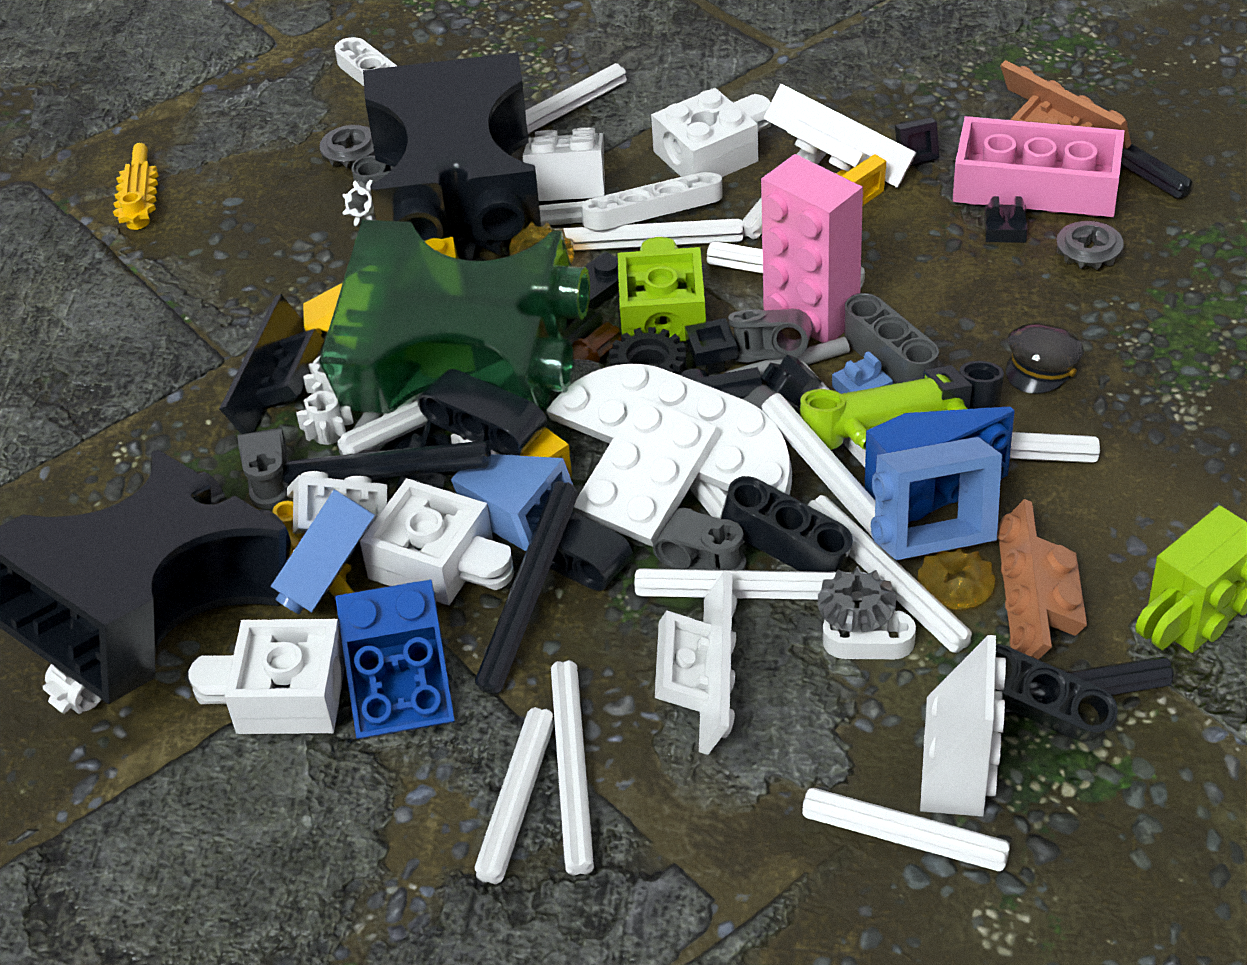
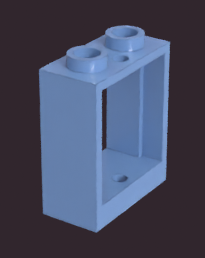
M974 437L877 455L876 473L872 478V489L875 495V517L871 520V534L876 544L895 560L996 541L1002 454L981 438ZM960 473L958 517L956 519L908 528L910 482Z

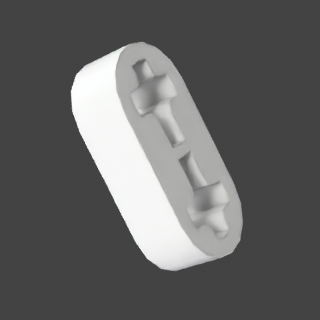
M894 611L891 619L875 630L857 633L849 632L850 637L847 638L840 637L839 632L844 630L832 626L826 620L823 623L824 649L836 658L901 659L908 656L915 646V622L908 614L902 611ZM888 632H898L899 638H890Z

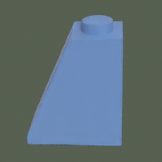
M491 454V463L488 467L459 470L451 479L457 494L487 503L492 532L524 551L528 548L552 485L556 481L573 484L563 458Z
M334 489L272 583L271 587L280 592L275 600L299 615L304 608L310 612L315 611L360 544V540L378 516Z

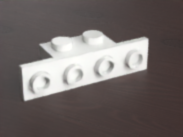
M780 84L763 118L797 137L796 146L814 155L818 149L830 154L831 157L828 162L847 172L851 170L852 166L856 167L872 155H878L887 161L885 181L899 188L917 153L783 84Z
M726 571L721 574L704 598L703 622L666 610L658 625L655 698L700 712L699 752L707 755L721 738H726L730 734L735 718L734 710L730 709V693L735 683V671L731 669V654L736 643V633L731 631L737 597L732 594L733 574Z

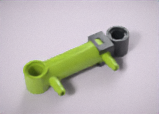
M971 361L964 363L960 367L959 372L952 365L925 369L923 379L842 394L828 389H815L802 395L800 400V416L830 450L838 448L842 445L844 438L848 437L856 445L866 450V430L904 413L1000 407L1004 371L1000 366L991 362Z

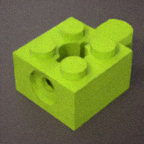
M654 237L644 241L640 251L617 253L622 335L627 332L632 337L634 336V329L641 328L642 333H648V327H656L657 334H660L662 329L669 331L670 337L676 334L680 337L681 342H687L685 326L706 322L700 247L678 249L673 239ZM661 316H666L667 324H660Z
M1221 505L1217 506L1157 556L1149 603L1142 610L1137 620L1135 632L1144 639L1151 638V643L1160 650H1164L1175 641L1191 653H1194L1207 640L1210 642L1216 641L1225 631L1228 622L1237 614L1242 616L1247 614V522Z

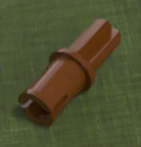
M606 322L585 339L579 338L575 340L572 344V349L549 366V373L553 380L561 385L567 379L582 374L588 368H596L600 363V358L608 353L610 349H613L612 344L614 341H621L620 329L616 325L613 326L611 323Z

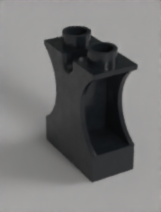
M518 52L363 70L365 103L375 160L394 167L387 175L370 185L382 252L405 250L412 245L423 243L432 238H449V229L457 224L471 225L473 236L477 240L491 239L501 241L515 236L542 233L535 165L525 163L511 156L519 148L529 143Z
M157 449L151 452V473L145 484L136 493L120 503L99 511L73 516L45 517L23 514L0 525V628L103 701L111 704L156 677L155 653L159 644L173 628L186 619L207 610L229 605L264 604L280 606L281 603L275 600L280 592L272 588L271 585L286 564V558L291 552L290 536L284 523L273 512L266 509L258 510L236 496L226 499L221 486L210 474L203 471L195 472Z

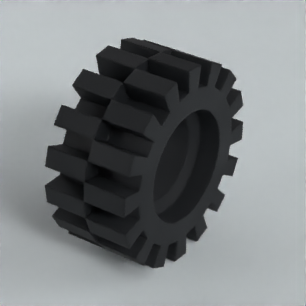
M648 327V333H642L641 328L634 329V336L632 337L626 332L621 335V341H614L612 344L613 349L609 351L610 366L621 364H658L655 367L678 375L687 370L684 342L680 343V337L676 334L670 337L669 331L662 329L660 334H657L656 327Z

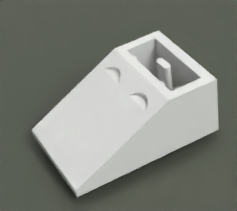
M590 127L573 129V135L558 136L557 130H542L535 132V137L528 139L529 143L526 144L523 153V162L535 165L539 201L596 198L605 195L603 133H595V128Z
M987 635L927 697L920 811L983 817L985 796H996L997 765H999L1001 748V733L998 732L1003 733L1005 700H1002V691L994 690H1004L1006 658L995 657V635Z

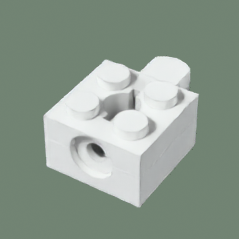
M716 88L703 91L694 97L677 104H672L663 110L651 114L653 151L681 177L700 172L717 173L724 177L758 162V132L771 127V122L763 119L771 102L768 98L758 94H752L732 102Z
M407 478L360 540L368 579L389 586L431 579L436 601L446 605L451 604L466 581L498 590L506 586L514 575L511 548L508 545L493 541L487 503Z
M338 619L241 620L234 655L200 656L192 663L188 673L195 698L200 704H227L236 734L334 733L345 671V659Z

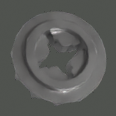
M346 125L336 128L327 133L320 142L322 158L325 161H330L332 167L343 164L347 169L356 160L375 155L371 131L366 126Z
M1095 221L1075 222L1064 227L1057 236V254L1064 256L1065 263H1078L1080 269L1087 265L1098 270L1102 264L1113 265L1115 259L1122 255V236L1117 230L1104 223ZM1091 241L1094 242L1092 248H1086L1087 245H1090Z
M857 566L852 573L846 574L841 570H837L833 579H823L822 588L818 594V608L822 617L838 629L856 633L868 632L883 626L891 619L896 608V595L893 593L891 581L880 580L877 570L869 574H863ZM854 591L862 593V602H859V608H854L855 602H852L851 596Z

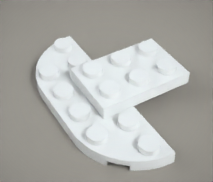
M621 364L599 369L578 379L565 388L547 409L551 420L610 443L577 497L573 508L575 513L653 547V544L677 510L695 478L728 491L729 485L734 479L741 476H751L788 495L790 494L792 465L787 445L781 431L767 414L743 399L670 371L644 364Z

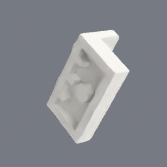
M309 471L298 475L287 487V497L293 498V533H306L334 489L376 516H379L387 505V484L372 483V479L366 476H350L345 478V480L328 478V474L319 471Z

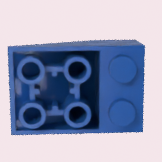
M1009 406L904 413L866 430L865 490L875 500L872 478L876 473L877 455L974 437L981 438L1002 454L1001 479L1008 476L1015 410ZM960 473L910 482L908 523L919 520L928 513L949 503L958 502Z
M432 580L335 596L356 739L454 723L455 719L443 639Z

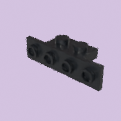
M282 294L275 296L219 408L241 434L254 432L265 407L280 402L288 403L300 396L304 390L303 385L305 382L303 376L309 374V364L314 362L324 342V339L315 328L301 333L304 321Z

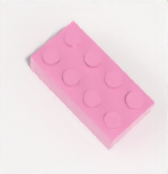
M965 116L955 162L953 202L970 205H989L993 196H999L1000 205H1014L1015 196H1021L1026 209L1043 210L1051 213L1085 214L1092 217H1114L1125 130Z
M794 154L761 178L764 310L792 308L802 310L811 318L813 325L811 337L824 343L837 339L844 333L845 303L848 298L860 293L863 187Z

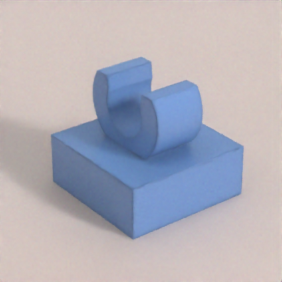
M868 351L865 353L864 359L856 363L850 360L846 362L844 369L832 374V387L842 394L892 385L893 380L881 370V362Z

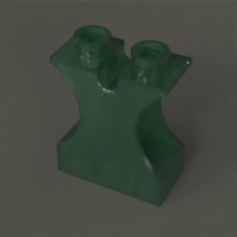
M362 219L319 363L340 406H350L351 411L389 414L407 400L426 391L445 371L456 369L533 402L545 414L550 391L567 392L571 384L574 364L573 346L570 339L562 338L567 319L583 320L587 314L590 300L588 269L586 267L571 266L563 234L560 230H553L537 244L515 255L496 260L468 261L449 257L431 248L419 237L411 222Z

